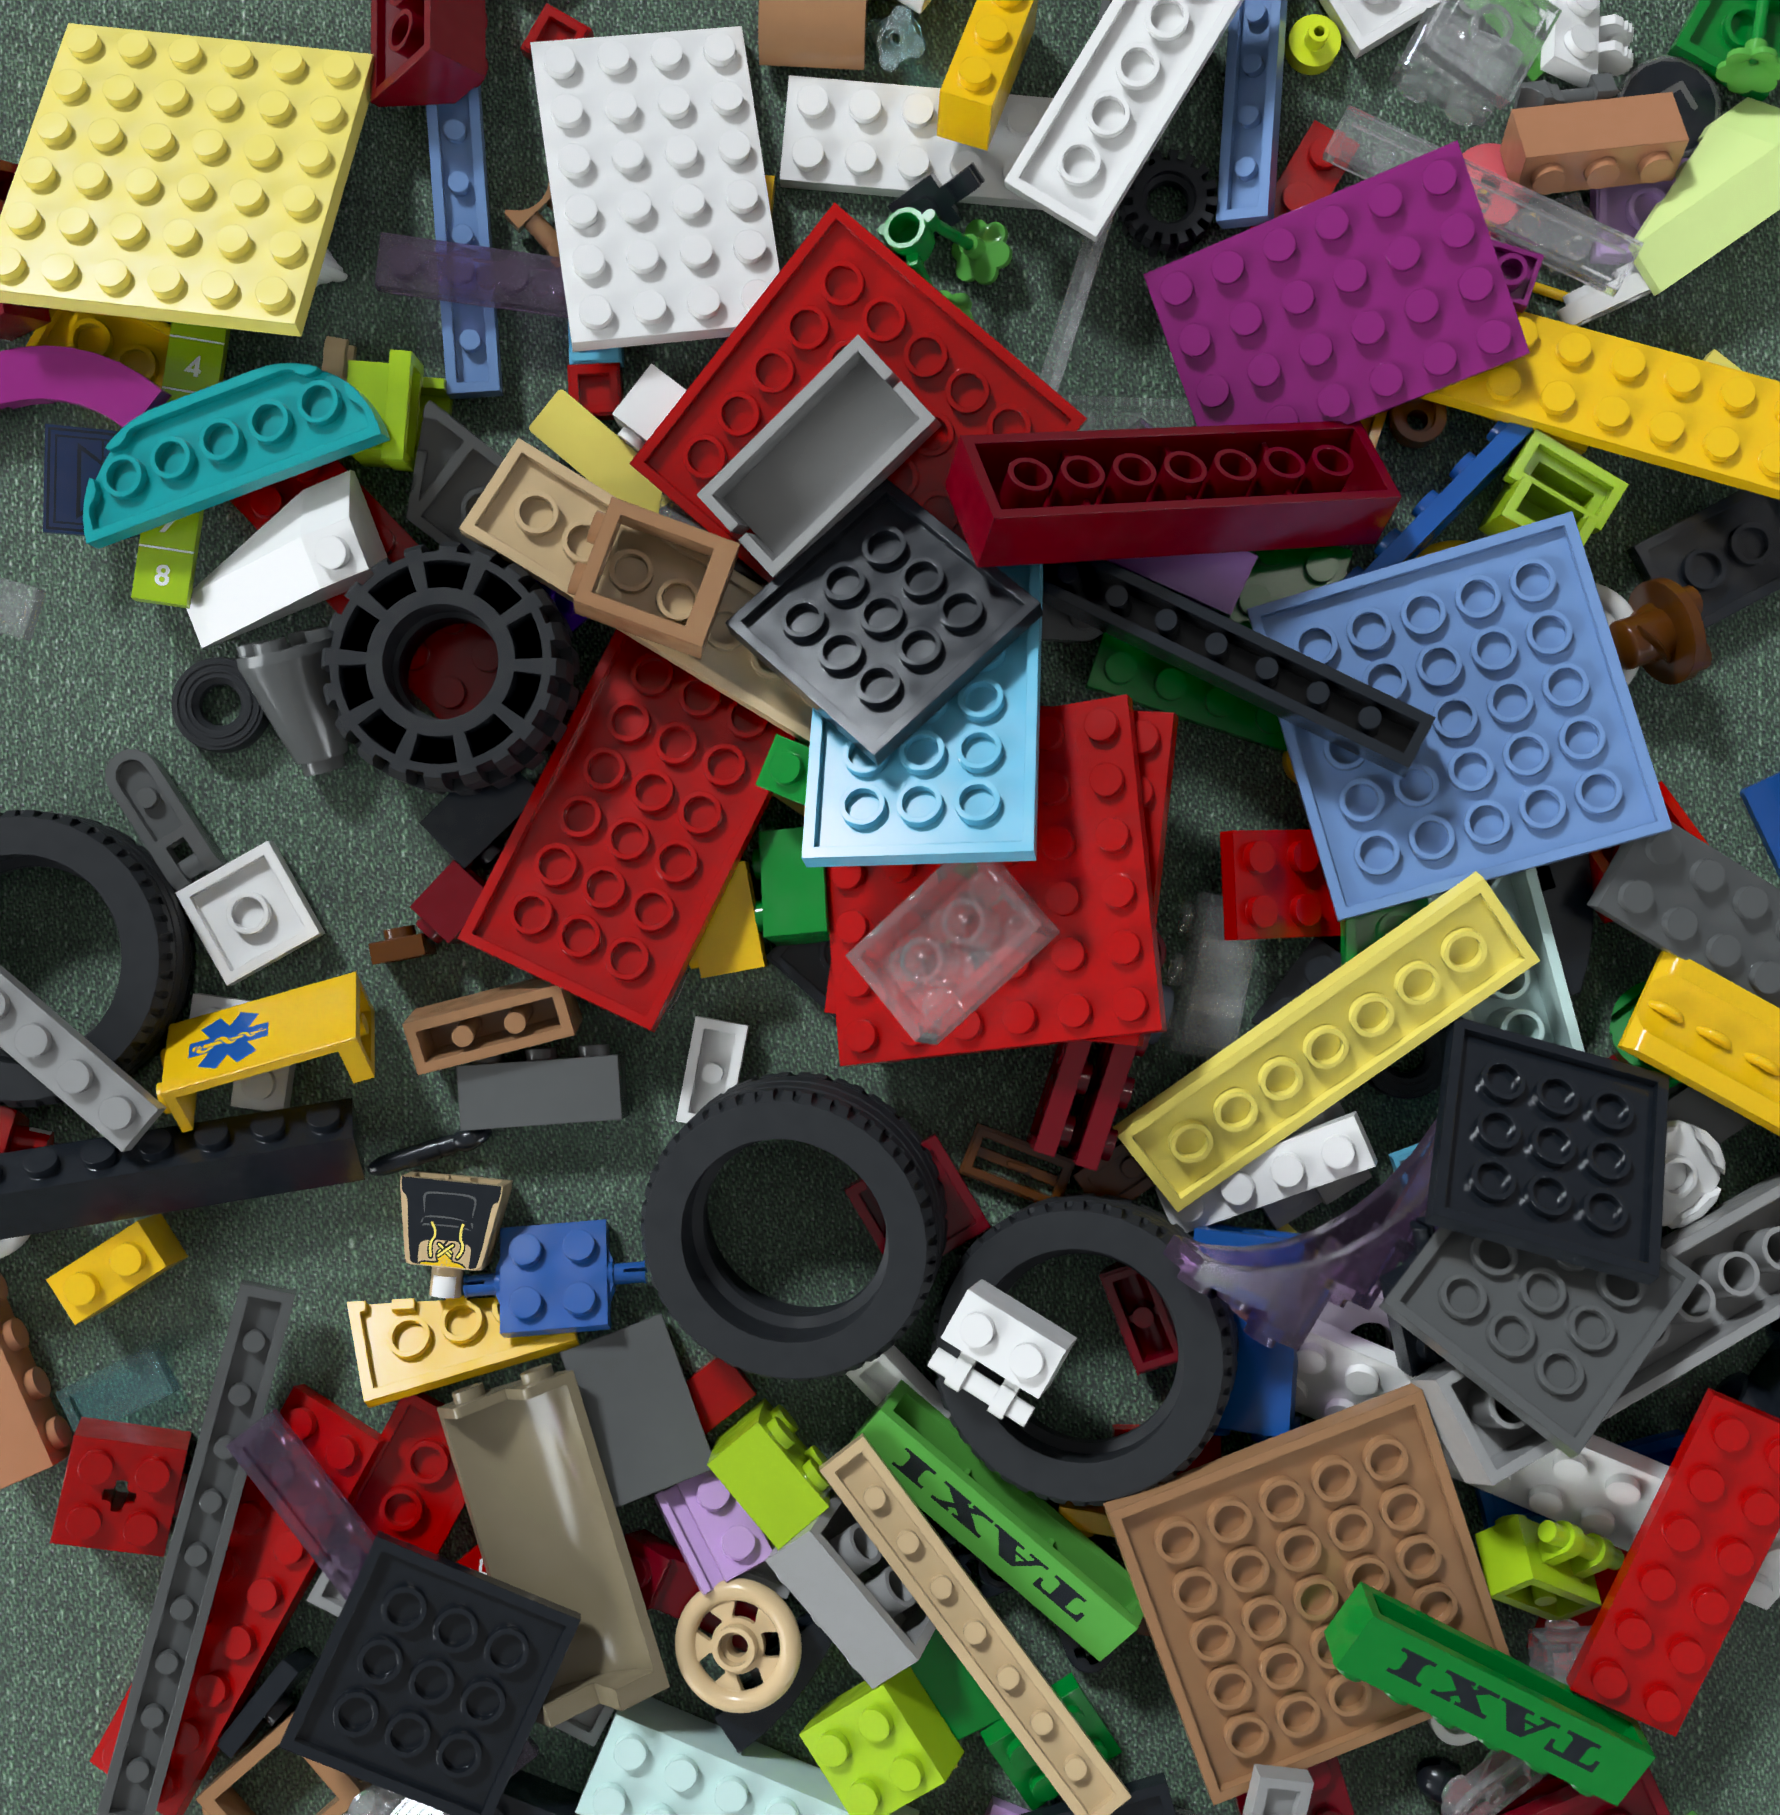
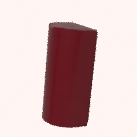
M1115 1262L1104 1268L1100 1272L1099 1277L1137 1375L1177 1363L1178 1341L1174 1322L1166 1304L1155 1288L1139 1273L1123 1263Z

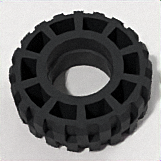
M442 542L438 551H430L422 544L405 549V558L394 563L389 558L383 559L371 567V571L374 573L371 578L363 585L356 581L344 596L350 601L342 614L334 612L327 631L333 634L331 648L326 647L322 649L321 669L330 673L331 683H326L323 687L327 706L338 713L339 717L335 725L343 738L354 744L358 748V755L371 766L405 784L443 795L445 792H455L461 796L481 794V788L490 785L500 789L515 782L516 777L514 774L524 767L530 770L535 769L546 759L541 752L551 740L559 743L567 729V726L562 723L567 709H575L579 693L573 686L574 675L580 673L579 656L572 648V630L567 619L558 610L556 602L522 567L516 563H507L502 560L499 553L484 547H479L472 551L463 543ZM454 624L477 625L492 637L497 646L498 669L492 688L475 708L463 715L443 720L425 715L414 705L409 691V670L416 651L429 636L442 628Z

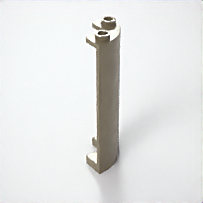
M547 1363L520 1373L521 1380L485 1390L483 1382L460 1388L451 1393L453 1402L437 1407V1411L487 1575L581 1613L579 1626L535 1721L553 1728L598 1704L624 1711L669 1688L670 1685L574 1371L554 1372L552 1364Z

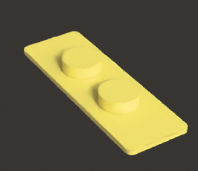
M558 390L529 427L531 433L588 481L616 498L664 516L675 506V502L629 464L637 452L566 391Z

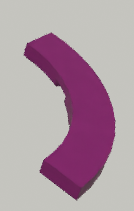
M47 345L18 347L0 351V410L6 407L15 409L29 405L54 404V402L69 403L103 414L123 428L144 412L165 404L172 396L151 379L118 361L94 352L71 347Z

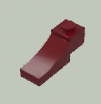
M646 1529L627 1533L624 1538L646 1610L655 1609L679 1619L686 1604L700 1591L680 1550ZM737 1601L734 1614L735 1616L750 1618L755 1622L758 1607L747 1602ZM708 1612L700 1623L699 1628L713 1634L717 1626L722 1622L721 1619ZM763 1632L766 1645L772 1632ZM733 1635V1646L747 1652L748 1644L745 1638L741 1635Z

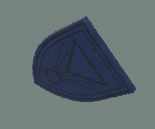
M45 424L43 533L85 536L83 507L89 478L96 480L104 461L110 453L105 447L119 431ZM140 534L132 536L130 538L140 537Z

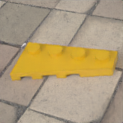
M462 1295L460 1298L418 1302L415 1298L392 1299V1303L368 1304L366 1301L347 1302L363 1400L369 1408L580 1345L577 1332L504 1338L500 1334V1304L496 1295L492 1298L473 1299L465 1298Z

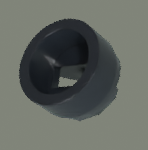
M1435 1755L1424 1758L1417 1765L1416 1783L1420 1792L1430 1800L1443 1806H1448L1459 1786L1461 1777L1460 1765L1445 1757Z

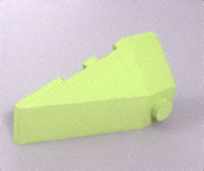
M1747 97L1705 127L1697 139L1700 143L1687 161L1681 164L1674 176L1676 180L1664 199L1654 206L1626 250L1654 296L1673 285L1780 210V108Z

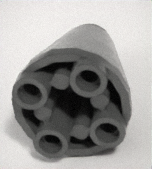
M317 626L288 633L287 636L290 644H287L286 638L282 637L273 640H260L236 647L239 658L235 659L238 670L296 765L301 764L304 776L322 774L346 766L343 753L348 751V741L343 738L336 727L335 722L339 717L338 713L327 706L323 691L324 685L331 683L330 673L321 669L322 649L326 647L331 648L333 634L327 631L328 626L320 628Z

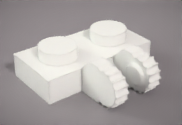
M1543 0L1540 70L1579 88L1587 87L1590 76L1598 74V72L1611 73L1612 76L1617 77L1621 74L1625 75V72H1629L1630 68L1633 67L1632 49H1628V46H1630V42H1633L1634 27H1632V23H1629L1628 20L1624 21L1623 17L1616 14L1600 17V0Z

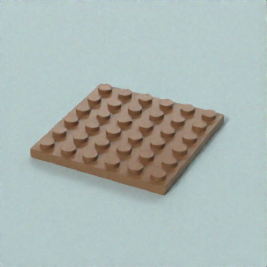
M1412 1383L1180 1473L1168 1483L1159 1482L1158 1487L1103 1503L1213 1806L1248 1792L1254 1764L1307 1769L1433 1718L1429 1713L1410 1704L1403 1706L1394 1702L1382 1690L1364 1681L1353 1682L1347 1679L1334 1666L1324 1631L1360 1581L1510 1656L1423 1390Z

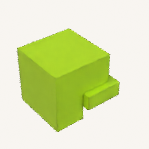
M390 349L389 363L348 360L347 382L360 391L373 404L380 414L390 437V440L351 455L363 466L414 472L424 406L429 400H432L452 416L453 399H450L447 395L446 379L423 377L424 365L412 351Z
M1535 429L1527 437L1502 480L1506 483L1478 530L1491 536L1572 511L1584 546L1591 534H1596L1602 530L1629 484Z

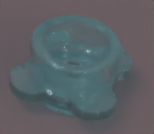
M905 5L894 7L892 14L883 20L878 18L872 19L866 28L868 39L875 42L879 51V64L886 71L897 70L901 61L909 57L914 59L921 57L926 49V41L922 37L921 28L913 18L912 10ZM894 33H897L900 36V42L898 44L894 43L892 40V35Z

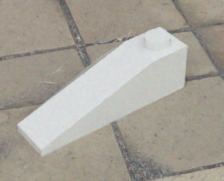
M349 470L302 490L193 588L191 605L187 612L201 648H209L348 591L356 581L363 585L374 575L371 567L388 557L355 471Z

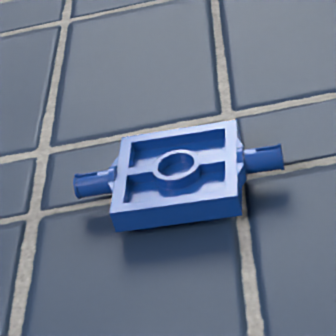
M606 1219L500 1228V1259L496 1272L491 1274L464 1275L463 1282L465 1285H463V1292L465 1298L496 1295L500 1304V1334L504 1338L611 1330V1301L616 1285L647 1283L648 1275L646 1273H648L645 1260L615 1263L610 1252V1232Z

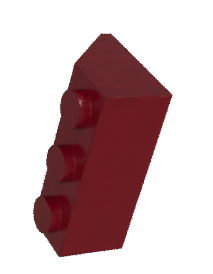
M371 0V54L374 55V63L370 81V103L378 107L455 104L470 90L479 87L486 78L488 71V59L486 58L488 15L485 12V0Z

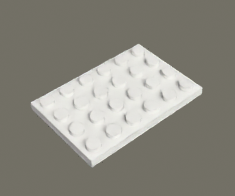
M742 26L530 42L572 351L578 352L729 337L780 272Z

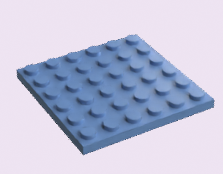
M1572 511L1247 609L1252 630L1436 717L1405 778L1278 717L1337 922L1446 893L1475 871L1483 876L1486 881L1661 834L1673 829Z

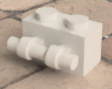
M981 1279L967 1290L941 1336V1339L962 1351L959 1357L956 1358L938 1347L930 1359L928 1367L945 1377L944 1384L956 1392L964 1389L988 1404L987 1411L1002 1420L1004 1416H1007L1022 1427H1025L1035 1407L1017 1396L1020 1389L1039 1399L1053 1382L1077 1337ZM977 1362L1004 1377L1005 1380L1000 1386L976 1371L974 1367Z

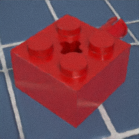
M81 1417L73 1436L50 1543L164 1557L172 1518H177L187 1483L188 1474L183 1473L191 1432ZM118 1480L128 1482L127 1492L116 1490V1482Z

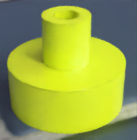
M1311 14L1300 18L1291 28L1285 43V56L1290 66L1297 72L1305 75H1317L1326 71L1333 64L1341 47V34L1337 25L1328 17L1319 14Z

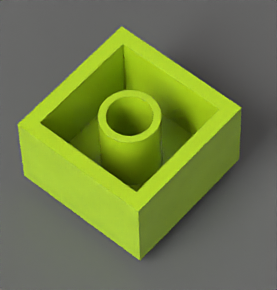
M763 1398L716 1438L707 1466L779 1550L829 1508L832 1487L819 1471V1466L828 1460L815 1445L808 1449L795 1434L799 1430L797 1423L782 1405L778 1404L773 1408L766 1398Z
M910 1666L874 1689L866 1681H863L824 1704L799 1734L849 1815L891 1814L945 1783L964 1754L963 1748Z

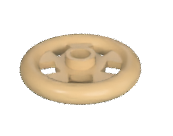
M734 1578L728 1582H725V1580L719 1582L711 1592L704 1596L701 1591H698L689 1600L677 1624L675 1654L684 1680L701 1700L722 1711L750 1713L772 1705L792 1685L801 1661V1634L792 1610L781 1596L760 1582L745 1578ZM737 1601L747 1602L758 1607L755 1622L744 1616H735L734 1612ZM708 1612L714 1614L722 1622L715 1629L712 1638L698 1630L700 1623ZM763 1632L778 1633L780 1655H765L766 1641ZM733 1635H741L745 1638L748 1644L747 1652H739L734 1648L732 1644ZM709 1653L713 1654L717 1664L725 1670V1673L716 1681L710 1677L700 1662ZM757 1667L763 1683L755 1688L744 1690L739 1674L750 1672Z

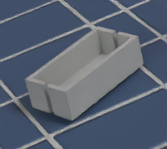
M857 335L697 496L730 532L743 535L739 542L775 578L884 482L942 424L900 381L873 349ZM751 528L755 534L747 533V531Z

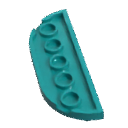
M278 363L260 367L157 406L130 421L110 440L105 447L110 453L104 461L96 480L89 478L83 507V526L86 544L97 549L103 548L390 440L387 428L373 404L355 387L340 377L321 370L317 366L301 363Z

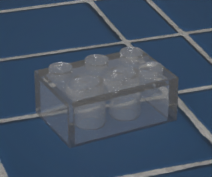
M1001 862L944 863L845 956L915 1042L938 1045L1051 942L1060 931Z

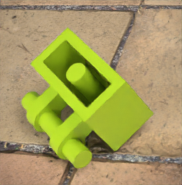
M1511 1514L1498 1518L1494 1526L1475 1534L1484 1578L1491 1598L1555 1623H1560L1602 1606L1594 1574L1607 1568L1618 1570L1624 1561L1622 1551L1615 1548L1613 1542L1608 1538L1595 1533L1584 1535L1583 1530L1579 1526L1564 1520L1556 1522L1544 1520L1539 1524L1524 1515Z

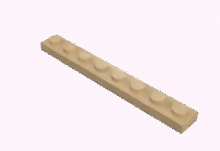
M862 1433L819 1466V1471L1074 1815H1110L1131 1798V1794L866 1436Z

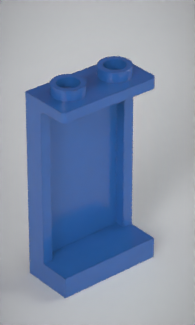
M1218 1223L1194 1228L1193 1239L1197 1242V1247L1200 1251L1207 1253L1221 1275L1219 1278L1221 1283L1226 1285L1235 1312L1233 1315L1234 1321L1237 1322L1239 1352L1237 1354L1236 1378L1227 1406L1213 1435H1230L1231 1430L1251 1433V1440L1259 1443L1300 1427V1418L1295 1417L1298 1372L1297 1351L1299 1347L1298 1325L1301 1320L1304 1261L1310 1258L1313 1235Z

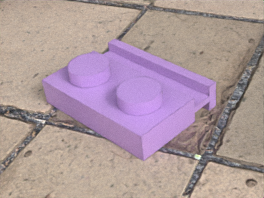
M711 1470L677 1483L654 1496V1500L703 1596L711 1592L719 1582L723 1580L728 1582L765 1563V1560L772 1552L762 1530Z

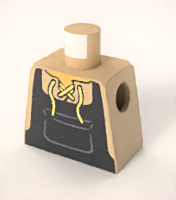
M416 1170L401 1176L400 1191L405 1260L408 1264L432 1266L430 1296L460 1298L462 1296L464 1270L481 1271L490 1264L512 1190L513 1180Z

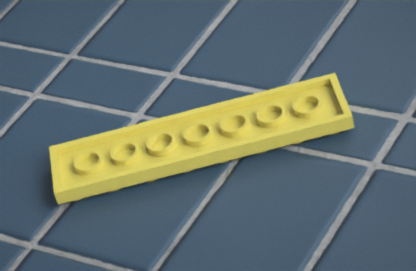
M1475 871L1113 1126V1128L1118 1130L1117 1137L1178 1213L1540 962V959L1487 881Z

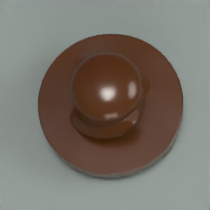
M1663 577L1642 582L1635 587L1628 600L1634 612L1629 617L1614 621L1609 625L1615 648L1624 670H1631L1642 666L1655 680L1664 684L1675 685L1692 679L1699 671L1705 670L1711 665L1712 653L1706 643V633L1701 617L1703 600L1698 590L1693 586L1682 587L1675 581Z

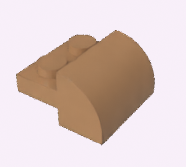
M759 0V65L864 70L868 0Z

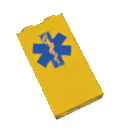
M357 972L170 1024L166 1048H163L160 1054L163 1066L162 1082L156 1085L157 1099L166 1107L164 1113H172L182 1133L191 1131L194 1128L197 1092L334 1052H339L353 1083L375 1078V1011Z

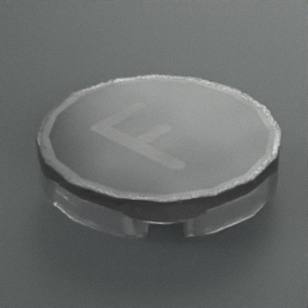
M1659 56L1642 62L1620 83L1618 87L1619 93L1615 96V98L1673 92L1689 138L1682 158L1691 157L1700 143L1697 139L1705 127L1720 117L1721 99L1714 80L1701 66L1683 57Z

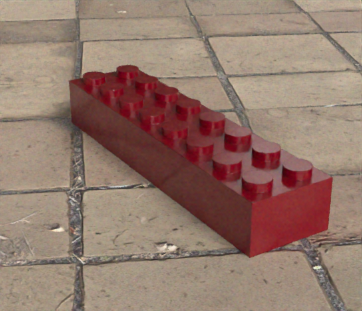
M1342 421L960 435L945 483L949 498L977 568L1376 544L1402 497L1361 421L1348 425Z

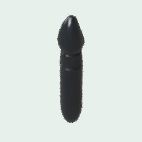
M459 1129L454 1135L441 1136L382 1155L368 1165L367 1171L374 1176H386L450 1156L458 1151H472L492 1136V1130L460 1131Z

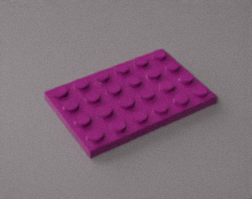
M1458 140L1143 274L1197 426L1342 421L1348 425L1509 363L1530 353Z

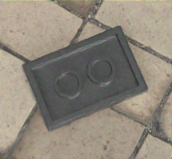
M662 1314L560 1353L565 1369L574 1371L615 1508L711 1470L707 1466L711 1449Z

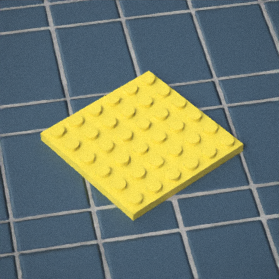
M68 23L0 215V303L302 337L370 102V81L374 55Z

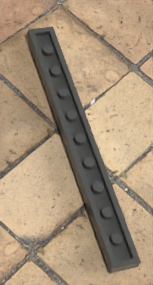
M244 1279L241 1281L96 1815H155L296 1290Z

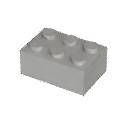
M831 1488L829 1508L778 1550L775 1547L765 1560L775 1572L780 1582L791 1591L811 1615L815 1624L827 1634L846 1657L851 1667L862 1676L872 1689L917 1662L936 1630L934 1624L833 1488Z

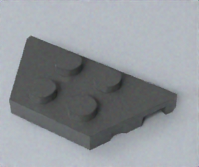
M429 400L424 406L406 519L439 544L442 542L463 543L469 550L475 551L481 546L461 535L459 527L505 458L432 400Z

